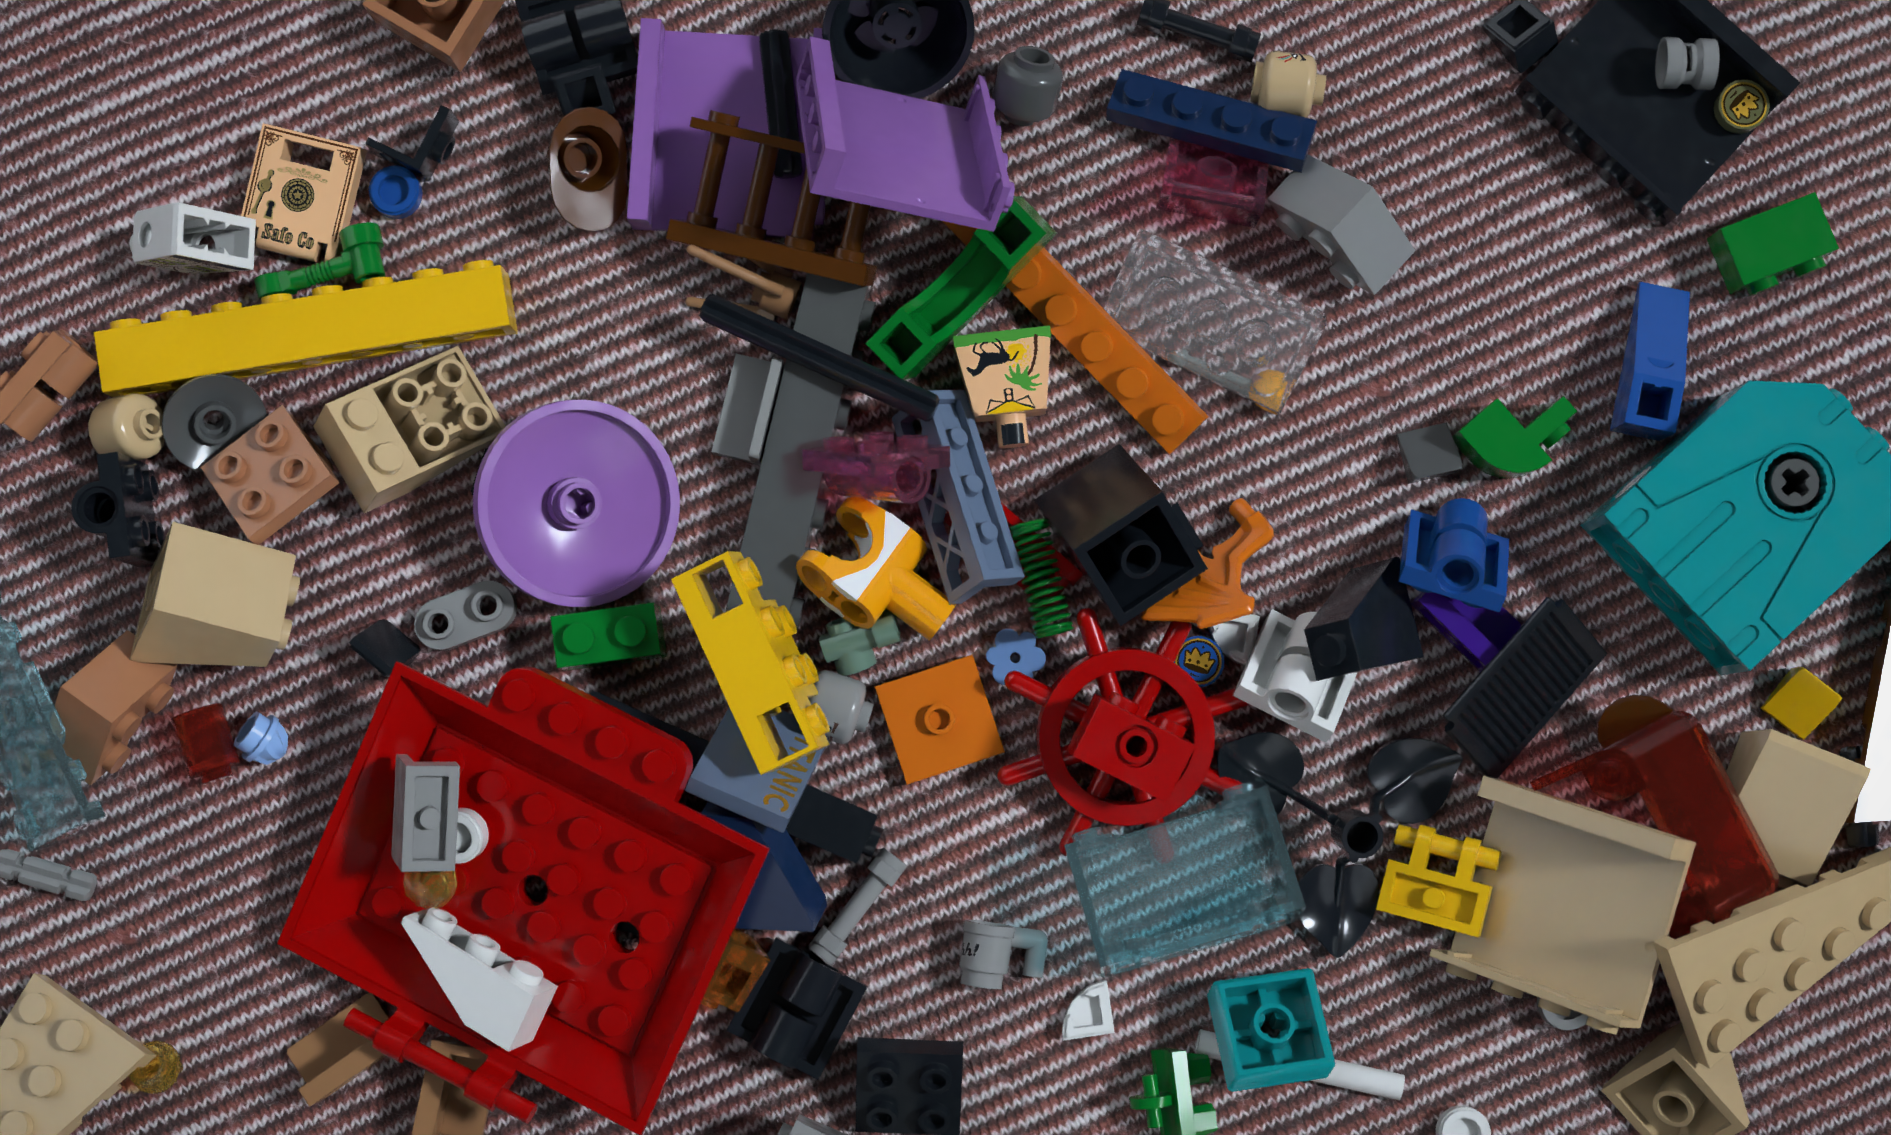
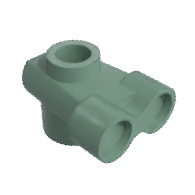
M886 609L874 626L869 629L854 626L842 617L826 624L828 633L820 635L819 639L826 662L833 661L837 673L847 676L861 672L876 664L877 660L872 648H882L900 642L901 630L896 616Z

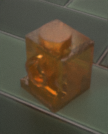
M734 929L701 1004L712 1009H717L719 1005L739 1012L771 960L754 937Z

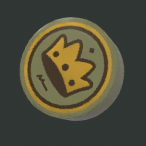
M1734 81L1727 85L1716 97L1714 103L1716 120L1729 132L1736 134L1748 133L1766 119L1770 107L1769 98L1765 90L1753 81Z

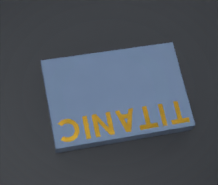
M729 707L692 772L685 791L784 833L826 747L778 770L760 775ZM781 710V713L771 718L788 755H791L808 747V744L795 716Z

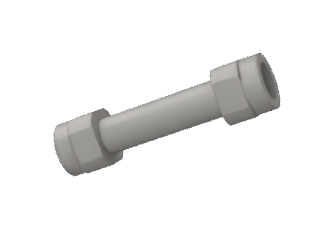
M883 847L868 866L871 872L831 925L828 928L823 925L807 947L825 962L833 965L848 945L844 940L888 884L892 887L907 868V865Z

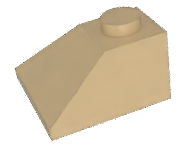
M1681 1022L1658 1035L1604 1084L1601 1089L1640 1135H1735L1745 1130L1750 1123L1731 1053H1728L1710 1069L1695 1061Z

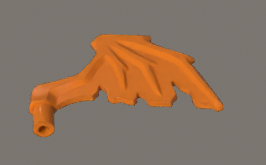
M1239 498L1235 500L1229 507V513L1241 525L1239 529L1223 543L1213 546V559L1204 557L1198 551L1208 569L1143 611L1141 619L1148 621L1196 623L1199 629H1204L1250 615L1255 607V599L1245 594L1241 589L1242 566L1249 557L1269 544L1270 540L1274 537V530L1265 516L1259 511L1256 512L1245 499Z

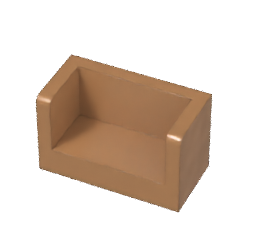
M441 1035L431 1040V1049L473 1071H476L488 1057L487 1054L453 1037ZM425 1070L412 1135H484L489 1110L463 1096L464 1090Z

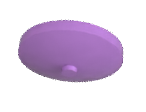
M557 401L538 406L517 417L497 435L481 461L474 484L473 514L475 527L481 545L493 566L510 584L523 593L543 602L560 606L590 607L602 605L626 596L637 589L651 577L665 559L671 548L679 522L680 493L678 480L670 457L662 443L636 417L620 408L599 401Z

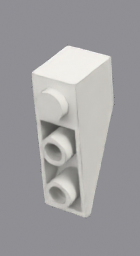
M428 908L403 917L402 926L467 1027L508 1052L533 1041L558 988L557 985L543 977L544 973L539 967L527 961L515 960L501 952L500 945L495 940L485 935L470 933L457 925L456 917L445 910Z

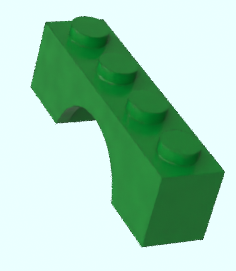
M1014 196L1008 212L1001 213L994 232L977 229L973 233L968 245L955 261L924 291L900 307L865 344L897 377L903 380L915 378L953 340V336H956L1043 249L1057 232L1022 196Z

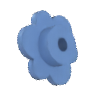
M1008 628L997 633L995 637L996 647H991L986 653L987 661L994 665L992 674L997 683L1005 685V676L1010 671H1019L1033 678V672L1039 671L1044 667L1046 655L1041 648L1035 646L1036 638L1032 633L1023 632L1018 635L1016 631ZM1013 653H1017L1020 656L1019 662H1012L1010 656Z

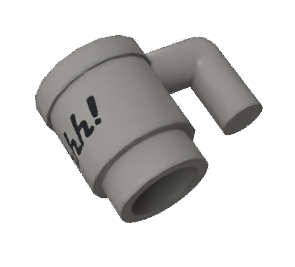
M964 920V934L959 967L962 968L961 984L987 989H1002L1003 976L1008 974L1011 947L1026 949L1022 975L1043 978L1048 944L1047 936L1043 931L988 921Z

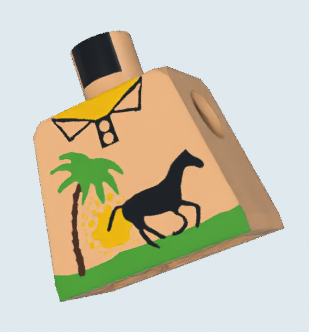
M1050 325L953 336L954 355L975 422L996 421L999 448H1016L1029 445L1026 417L1046 414L1051 342Z

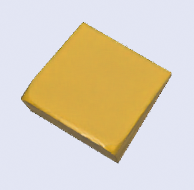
M1794 667L1788 671L1762 705L1761 709L1799 739L1804 740L1836 708L1842 697L1804 667Z

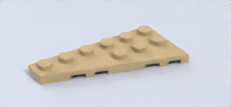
M1891 847L1861 858L1856 868L1840 873L1833 869L1819 875L1818 883L1804 888L1796 884L1735 908L1730 918L1712 924L1705 920L1690 926V934L1673 939L1665 936L1652 941L1695 1061L1710 1069L1891 922Z
M34 973L0 1027V1135H70L82 1124V1117L102 1099L108 1100L122 1088L120 1083L137 1067L144 1068L157 1055L48 976Z

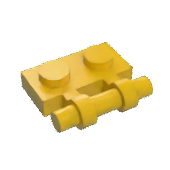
M1399 824L1394 844L1412 849L1410 861L1407 864L1388 859L1376 910L1474 937H1480L1493 886L1475 882L1473 877L1477 866L1497 871L1501 851L1482 846V840L1466 836L1465 840L1462 841L1436 834V828L1420 825L1416 829ZM1433 854L1459 861L1455 876L1427 869L1430 855Z

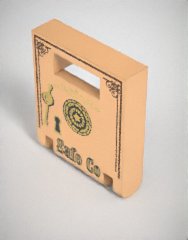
M263 123L241 214L243 217L256 219V227H259L256 247L319 263L324 243L328 244L325 261L341 256L343 250L339 232L350 225L367 150L358 146ZM293 143L334 152L330 171L291 162L294 148Z

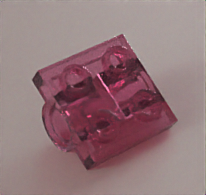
M894 432L863 433V441L855 442L854 437L849 436L823 438V447L802 449L803 470L823 472L825 483L834 494L906 504L916 503L926 495L931 482V469L950 467V446L928 444L927 435L897 436V441H894Z

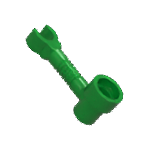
M366 222L350 225L339 232L343 250L341 256L293 271L284 270L267 273L254 278L258 298L279 293L295 295L298 290L350 274L354 275L356 283L361 284L362 281L369 278L385 277L380 250L384 247L380 226L376 223Z

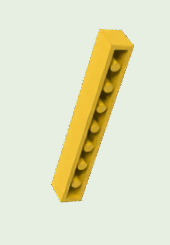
M478 260L465 263L463 271L444 274L443 269L430 268L412 273L413 279L393 282L392 277H374L362 281V288L343 291V287L340 285H326L312 289V296L293 299L292 294L279 293L262 297V304L242 307L241 302H223L212 305L211 313L192 316V312L189 310H175L162 313L160 315L161 321L142 324L141 320L136 318L110 322V329L94 332L102 392L111 397L132 393L149 395L177 390L187 381L208 374H223L237 379H246L518 334L509 274L501 265L494 266L491 260Z

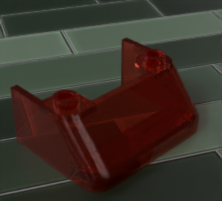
M1670 711L1551 764L1530 781L1534 791H1537L1582 771L1589 787L1599 797L1610 801H1618L1639 793L1658 830L1696 842L1685 878L1688 888L1681 892L1668 935L1673 939L1690 934V926L1705 920L1715 924L1728 919L1735 908L1777 891L1779 875L1772 859L1701 723L1687 712Z

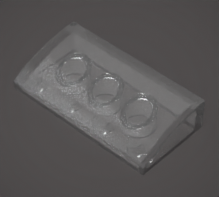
M1140 229L1104 307L1105 311L1145 351L1278 414L1281 413L1327 325L1325 313L1143 229Z

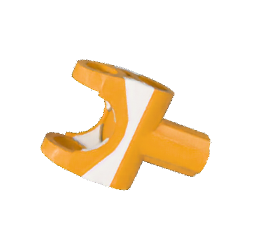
M858 497L846 498L838 507L836 517L840 525L848 532L847 536L854 542L858 551V559L853 561L841 560L833 555L829 557L816 550H807L796 564L797 574L801 581L827 607L854 626L862 629L873 627L884 610L887 609L930 641L951 614L956 604L949 605L945 594L914 572V569L926 554V543L916 531L874 503Z

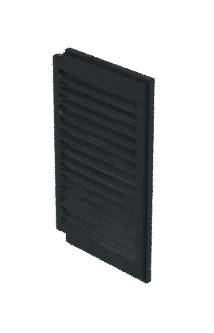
M1546 597L1445 711L1443 718L1449 722L1444 727V731L1485 776L1498 779L1608 653L1564 600L1560 598V600L1554 602L1552 598Z

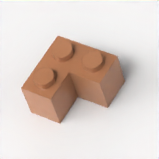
M128 630L60 687L41 747V751L89 785H92L106 771L114 774L122 767L131 753V749L127 746L129 739L140 726L142 718L150 711L154 714L160 712L174 693V688L170 685L177 664L142 663L130 660L135 635Z

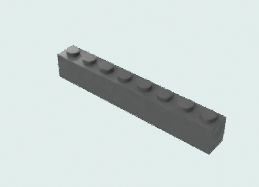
M807 273L794 330L863 361L864 351L856 350L860 331L869 332L871 329L876 302L868 300V286H860ZM786 359L740 552L744 558L750 557L761 575L763 585L758 587L762 599L776 600L778 606H786L798 630L805 600L797 598L801 579L797 574L796 564L804 552L816 550L809 548L813 528L822 530L827 514L829 500L821 498L825 478L834 480L841 450L833 449L837 429L846 431L852 401L844 399L847 386ZM733 582L725 612L743 604Z

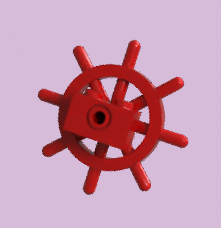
M1083 608L1078 612L1076 619L1088 656L1067 668L1051 687L1019 671H1010L1005 676L1004 683L1009 690L1041 705L1037 724L1038 755L1001 767L997 773V778L1002 785L1011 786L1046 774L1059 795L1076 809L1059 843V850L1062 855L1073 857L1079 852L1094 820L1120 826L1143 824L1154 858L1160 863H1167L1173 858L1174 850L1163 817L1184 805L1194 795L1200 785L1234 801L1242 799L1245 795V786L1242 782L1228 777H1219L1217 770L1210 767L1215 747L1213 717L1249 704L1233 696L1236 688L1205 697L1196 681L1184 669L1174 663L1191 630V622L1171 621L1156 653L1132 647L1108 649L1097 614L1090 608ZM1133 670L1145 672L1132 700L1123 696L1116 671ZM1096 679L1101 696L1094 694L1089 706L1073 699L1085 685ZM1165 681L1175 690L1184 705L1147 717ZM1063 717L1079 725L1070 743L1060 746L1061 724ZM1190 725V741L1183 737L1187 730L1185 726ZM1083 761L1097 768L1087 790L1073 779L1067 766ZM1115 778L1131 785L1135 800L1114 801L1105 798Z

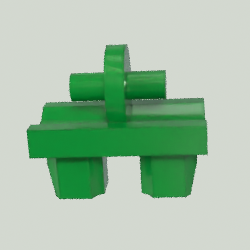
M1172 1048L1151 1050L1153 1073L1141 1075L1144 1094L1129 1097L1130 1109H1145L1147 1127H1160L1161 1135H1207L1217 1131L1216 1110L1212 1103L1201 1102L1192 1104L1190 1085L1210 1082L1211 1068L1209 1056L1186 1053V1050Z

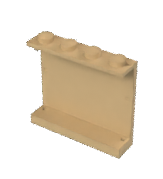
M1483 776L1477 796L1495 801L1482 846L1500 850L1501 858L1497 871L1479 866L1475 869L1473 881L1493 886L1481 936L1474 937L1455 932L1450 950L1431 949L1429 956L1446 962L1447 967L1445 971L1452 975L1476 981L1477 975H1481L1493 980L1491 989L1502 994L1522 998L1523 993L1526 992L1539 997L1538 1007L1563 1016H1569L1571 1010L1587 1015L1586 1025L1594 1029L1617 1035L1619 1027L1640 1028L1660 964L1652 941L1669 935L1696 842L1507 780Z

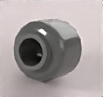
M1034 46L1018 47L1014 52L1006 54L999 62L992 90L995 106L1000 112L1005 114L1004 116L1007 121L1018 126H1030L1034 122L1048 119L1054 113L1063 83V71L1055 62L1054 56L1048 51Z

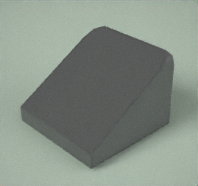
M1447 422L1396 434L1408 484L1458 473L1463 469L1461 457Z

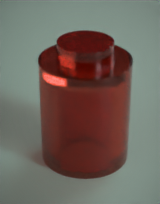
M222 703L196 708L171 718L189 779L200 777L202 784L208 785L233 776L231 767L238 765L240 759L236 747L233 745L234 740Z

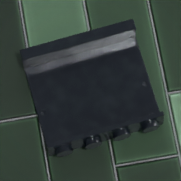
M1599 0L1534 71L1525 77L1514 92L1521 97V105L1530 115L1539 120L1546 119L1559 131L1558 138L1569 150L1576 154L1583 153L1597 165L1595 168L1597 174L1607 184L1614 188L1621 187L1634 198L1633 204L1641 215L1650 221H1659L1662 225L1666 226L1683 211L1682 208L1754 131L1736 134L1725 130L1718 123L1714 114V103L1718 94L1734 81H1753L1759 84L1768 95L1770 103L1769 115L1777 105L1792 93L1800 82L1708 0ZM1663 37H1677L1684 43H1694L1699 38H1710L1718 41L1720 54L1719 71L1716 84L1712 90H1695L1690 84H1681L1676 89L1658 88L1655 75L1656 55L1659 43Z

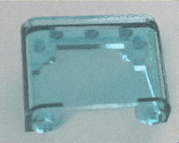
M1252 783L1233 786L1222 792L1224 800L1218 802L1213 809L1117 837L1113 833L1103 834L1102 827L1089 828L1071 836L1073 843L1064 845V850L1101 977L1126 973L1288 925L1301 918L1306 906L1267 786L1254 789Z

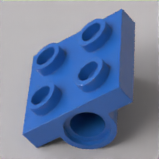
M1458 498L1446 502L1440 507L1436 517L1411 509L1404 526L1399 582L1408 584L1420 592H1434L1460 600L1465 605L1473 608L1483 607L1500 612L1507 596L1509 539L1487 532L1488 516L1486 511L1480 504L1470 499Z

